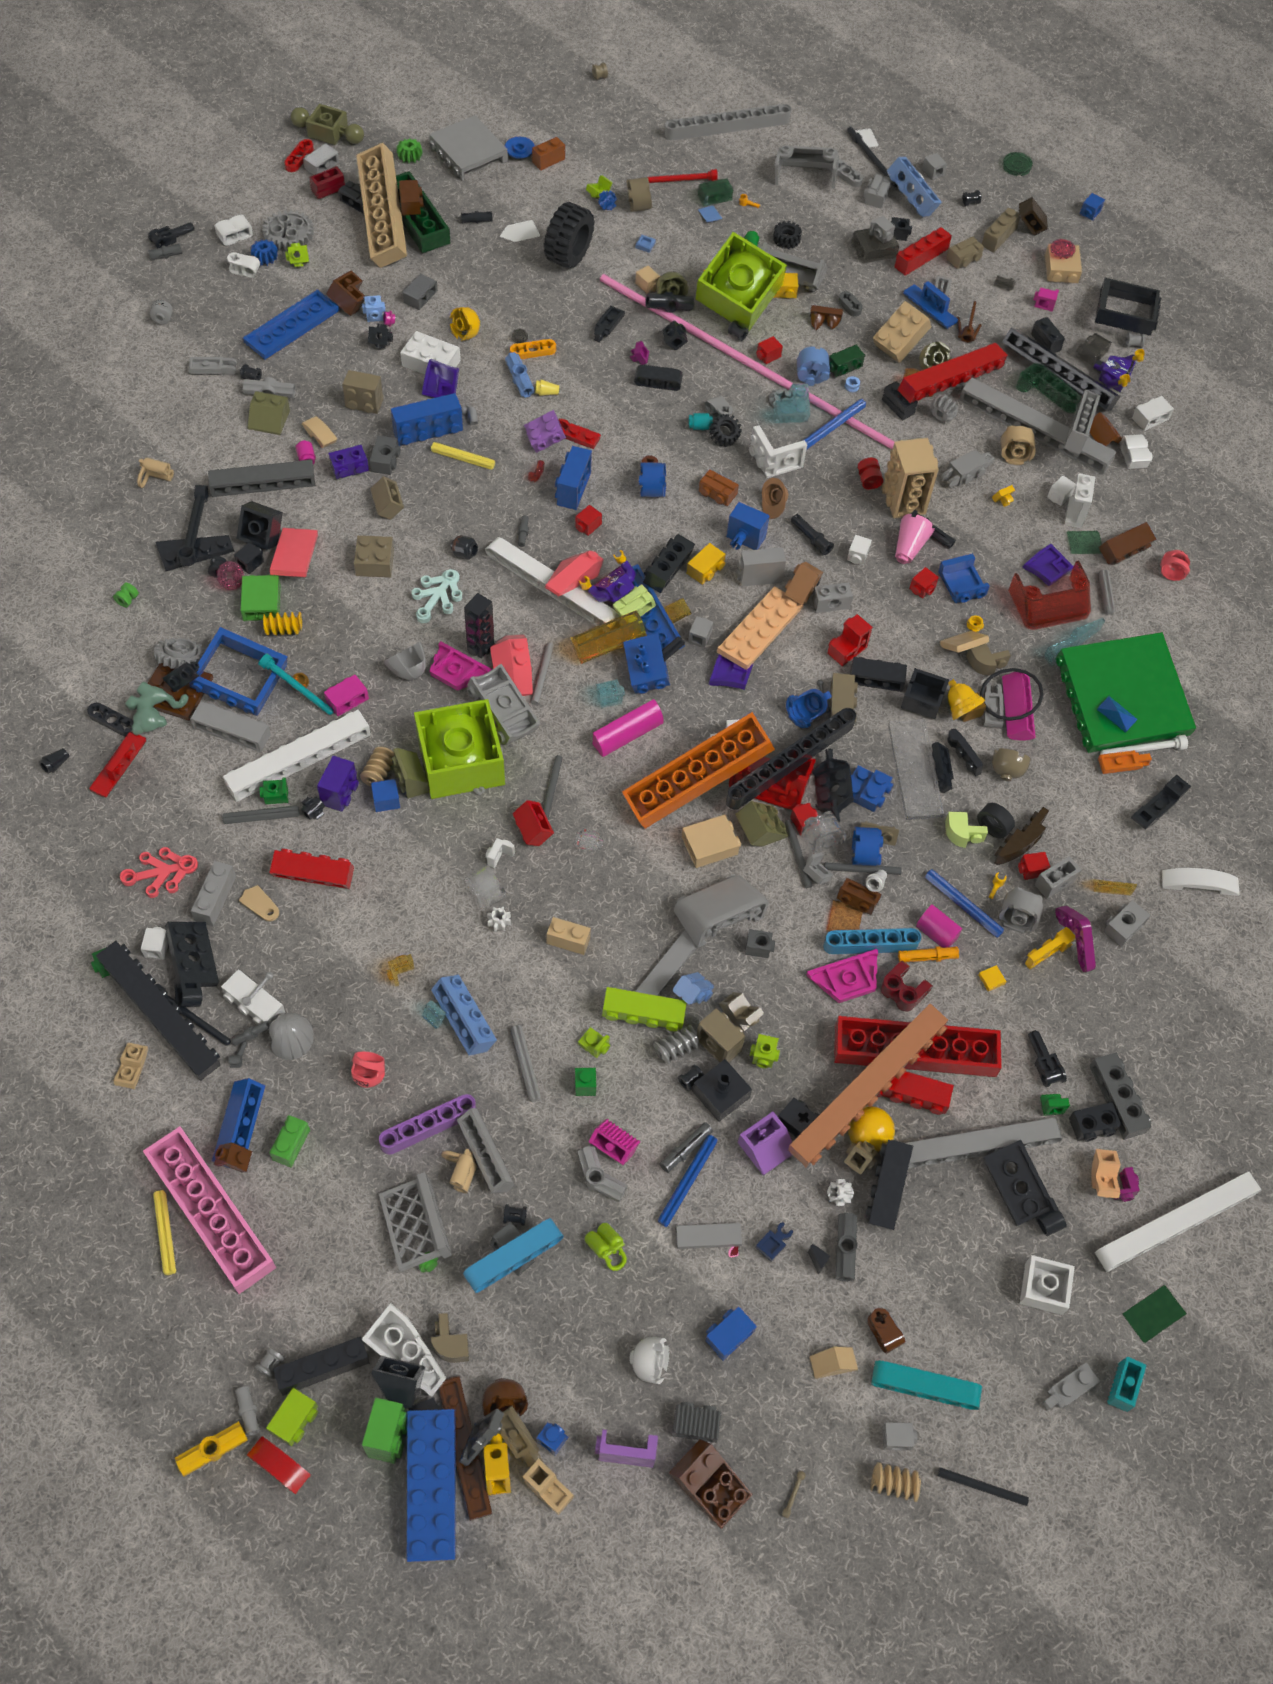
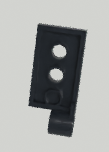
M167 922L165 929L176 976L173 982L175 1003L178 1007H200L203 998L201 987H216L219 984L206 922ZM185 938L191 939L193 944H189L185 941ZM189 955L194 956L197 959V962L192 961L189 958Z
M1018 1140L982 1157L1016 1226L1035 1218L1045 1236L1052 1235L1067 1227L1062 1213L1054 1199L1050 1198L1022 1140ZM1008 1162H1013L1016 1165L1017 1170L1014 1174L1007 1172L1006 1165ZM1019 1181L1026 1185V1191L1023 1194L1016 1190V1184Z

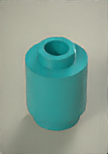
M693 413V415H689L688 419L689 428H693V430H709L713 423V418L709 416V413Z

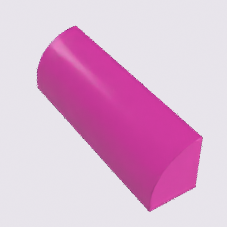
M1012 672L1002 676L1005 716H1021L1031 711L1033 705L1030 677L1019 672ZM1033 714L1020 720H1006L1008 738L1021 741L1036 738Z
M653 699L593 732V746L604 757L664 723V719L659 705Z

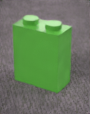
M279 575L242 576L241 614L243 621H262L264 614L268 618L270 612L273 618L276 617L277 612L280 614L281 584Z

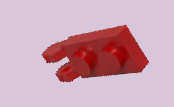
M558 419L566 436L565 439L591 449L595 448L601 438V434L569 423L566 419Z

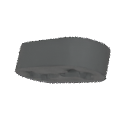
M841 292L838 301L845 311L853 317L861 315L863 306L851 292Z

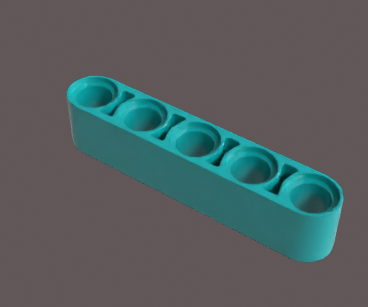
M877 1360L874 1362L871 1385L970 1410L980 1409L982 1385L887 1361Z

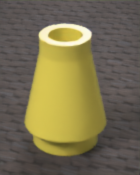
M542 379L540 381L536 380L535 394H539V396L558 395L559 385Z

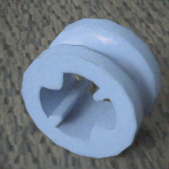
M855 376L848 377L845 384L846 390L849 392L859 390V378Z

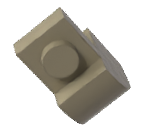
M987 643L969 649L966 655L971 667L976 672L988 676L994 674L996 668H1004L1011 656L1008 650L991 654Z
M733 992L719 1003L724 1013L742 1031L758 1023L759 1018L764 1015L760 1007L750 1006L743 993Z
M448 1313L439 1314V1321H435V1333L440 1336L431 1337L435 1353L439 1358L450 1363L469 1361L467 1334L450 1335Z

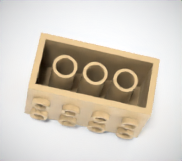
M928 438L895 441L893 449L890 451V461L887 463L888 470L885 472V482L882 484V493L886 494V505L890 507L893 518H900L906 514H911L915 509L920 515H925L939 470L938 460L933 454V446L930 445Z

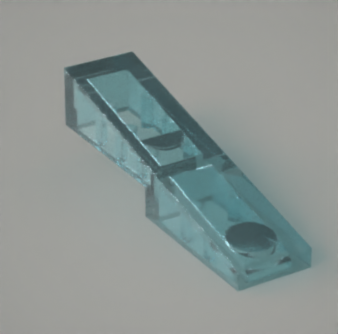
M1100 618L1074 629L1069 639L1048 647L1043 657L1051 667L1056 664V656L1061 648L1082 645L1101 630L1105 619Z

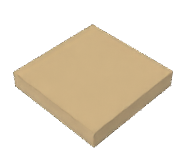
M968 631L942 640L940 645L942 648L959 653L988 643L989 636Z

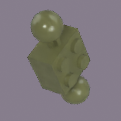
M319 103L311 115L303 107H297L291 112L292 123L299 128L306 126L307 134L310 138L336 145L342 135H345L347 141L352 144H359L364 138V130L360 125L354 123L348 125L346 111Z

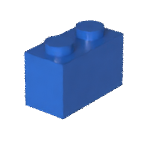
M740 1307L735 1310L732 1308L723 1315L722 1318L724 1320L719 1325L714 1323L706 1331L708 1334L705 1339L706 1343L722 1361L749 1338L757 1328Z

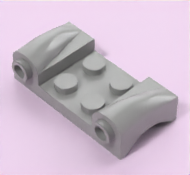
M502 664L484 675L470 678L467 693L475 700H489L493 719L498 725L497 735L500 743L507 745L538 729L540 725L539 720Z

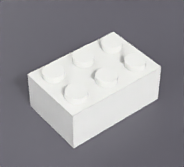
M415 331L400 352L403 367L424 375L429 359H434L453 367H457L460 362V347Z

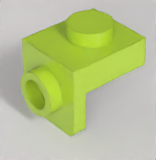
M600 175L597 183L587 184L586 190L591 193L592 197L599 198V194L604 190L610 191L612 181Z

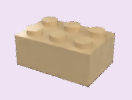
M904 301L873 337L875 346L900 363L931 328L930 319Z

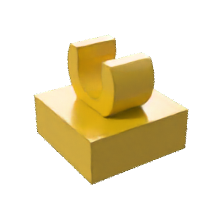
M1013 485L995 493L992 496L993 501L996 503L1001 500V504L1004 507L1010 505L1014 501L1011 496L1015 491Z

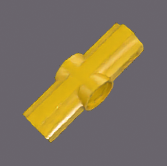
M240 1422L233 1424L214 1436L205 1437L200 1444L175 1457L182 1476H187L209 1462L219 1460L225 1453L248 1441ZM210 1444H217V1449L213 1454L209 1455L206 1453V1449Z

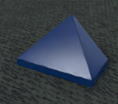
M1110 696L1097 708L1098 711L1125 733L1137 721V718Z

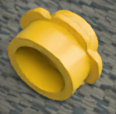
M974 615L967 620L966 626L969 630L979 632L984 627L983 619L980 616Z

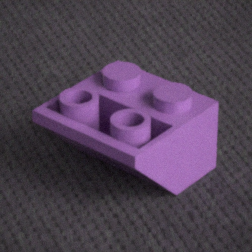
M774 1112L768 1114L739 1136L738 1144L763 1176L792 1156L788 1151L792 1143L790 1135Z

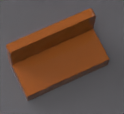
M1101 412L1094 416L1089 433L1095 441L1105 446L1112 441L1119 444L1122 437L1108 418Z

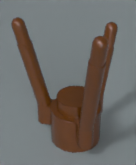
M976 301L973 302L969 325L965 326L963 330L960 317H957L958 338H961V341L966 343L976 340V336L982 324H979L975 331L972 327Z

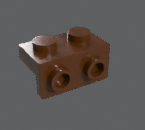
M846 878L843 886L839 889L836 899L857 908L863 913L872 915L882 894L872 892L866 886Z

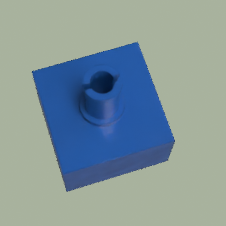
M738 502L729 515L726 537L732 540L730 542L731 547L739 550L741 545H744L753 550H758L766 538L770 515Z

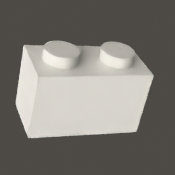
M1160 396L1156 399H1151L1145 404L1138 405L1134 410L1132 419L1143 431H1146L1169 420L1174 408Z

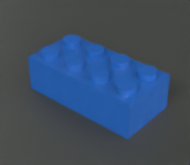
M456 393L390 408L395 438L398 439L399 446L463 431L462 407Z

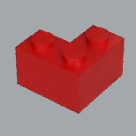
M858 614L852 618L849 617L843 624L844 628L841 635L833 638L828 644L827 654L842 667L868 647L873 627Z

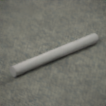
M551 642L547 643L531 703L535 705L539 703L554 644Z

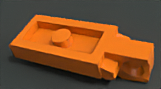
M1135 750L1101 754L1098 757L1103 774L1142 769L1143 766L1150 765L1152 760L1150 753L1139 755Z

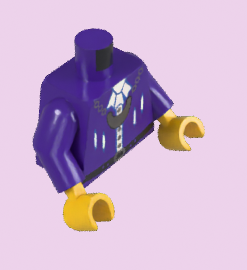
M1144 349L1136 350L1135 356L1133 354L1127 357L1111 355L1106 363L1097 359L1093 368L1101 371L1098 380L1107 388H1113L1121 392L1123 387H1126L1131 382L1130 375L1136 364L1135 361H1143L1145 356Z
M619 550L621 552L620 557H616L613 554L616 562L621 564V566H618L596 584L591 586L588 576H584L585 583L579 580L582 590H588L599 602H616L634 589L632 583L635 580L636 573L630 563L626 561V556L622 550Z

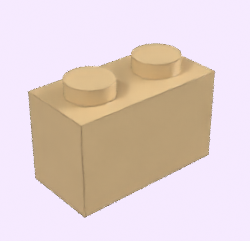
M553 917L547 932V944L584 955L590 941L591 928Z

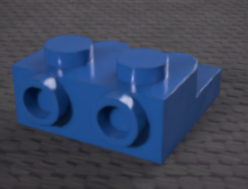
M858 765L851 776L853 802L875 812L877 807H882L886 799L884 797L885 793L889 794L894 785L891 783L893 777L878 770H875L873 773Z

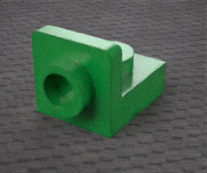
M1060 1094L1040 1096L1043 1116L1062 1115L1070 1106L1069 1099L1061 1098Z

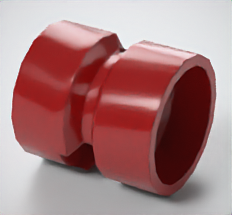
M869 457L858 463L857 469L863 488L866 490L879 488L883 484L884 479L878 460Z

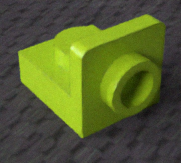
M591 1027L578 1041L579 1046L596 1058L600 1054L604 1055L610 1048V1036L607 1034L602 1036Z

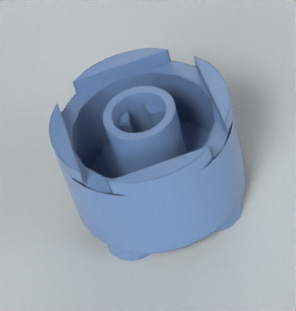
M807 347L799 352L796 360L797 376L806 386H813L829 379V355L825 349Z

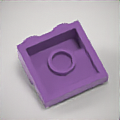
M554 410L524 425L535 452L544 450L566 438Z

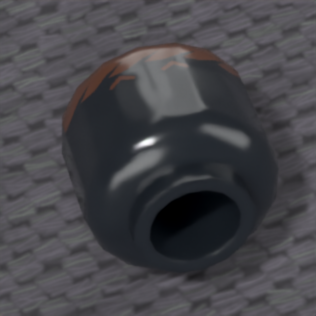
M459 535L451 542V550L455 557L469 560L477 554L478 544L472 537Z

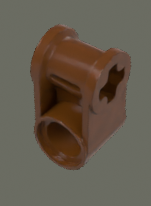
M877 1308L868 1316L867 1324L885 1354L905 1344L904 1335L886 1309ZM876 1317H877V1318H880V1317H881V1318L883 1319V1321H882V1322H876V1321H875V1318H876Z

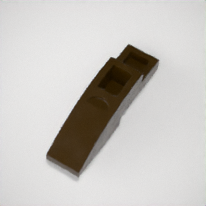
M1042 807L1039 812L1035 811L1030 818V825L1026 824L1022 830L1017 828L1014 834L1009 833L1004 841L1006 845L1004 847L1000 846L995 853L997 858L994 864L1007 863L1030 850L1040 840L1047 828L1042 823L1049 810Z

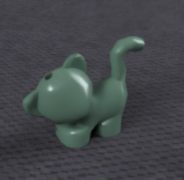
M142 682L137 689L140 697L130 696L125 703L129 710L137 709L133 716L132 732L134 735H140L143 732H150L158 727L166 726V719L153 706L167 701L173 708H182L187 704L189 697L183 694L179 701H175L162 688Z

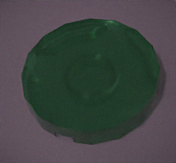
M1012 152L1004 157L1002 165L1008 174L1013 176L1021 174V176H1025L1031 171L1033 162L1026 154Z

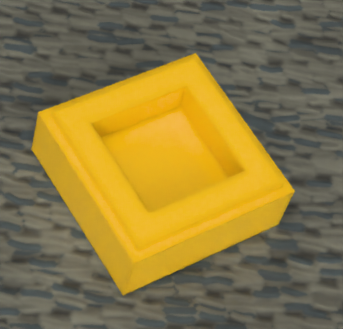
M997 965L981 971L978 975L988 992L1005 985L1007 982Z

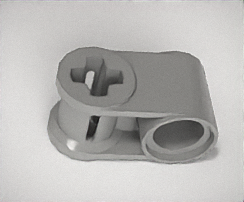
M722 395L705 402L707 412L714 419L721 414H724V416L729 414V417H731L733 408Z

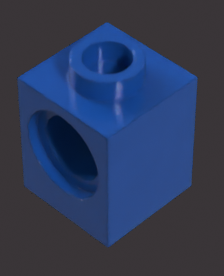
M1091 193L1083 202L1080 215L1093 221L1101 212L1105 199Z

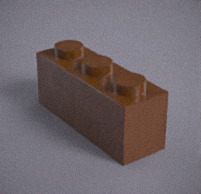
M1145 522L1107 540L1099 546V549L1108 565L1113 562L1118 564L1125 560V556L1130 558L1138 554V550L1142 549V551H1145L1152 547L1151 543L1156 540V537L1148 523Z

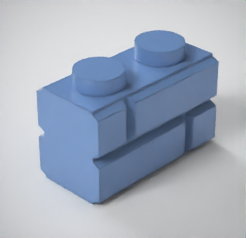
M696 972L682 976L673 988V992L682 997L689 1005L693 1003L700 1004L702 1001L707 1002L711 998L714 985L708 980H704L705 978Z

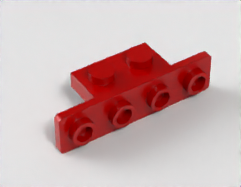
M133 732L128 733L90 786V791L106 798L147 741L146 738L141 735H134Z

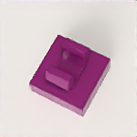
M642 341L636 342L635 348L631 350L633 355L630 356V359L633 362L639 361L641 365L647 364L649 351Z

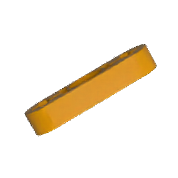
M552 339L517 343L510 347V353L515 352L519 354L521 359L552 355L556 352V342ZM530 348H536L537 350H536V351H530L529 349H530Z

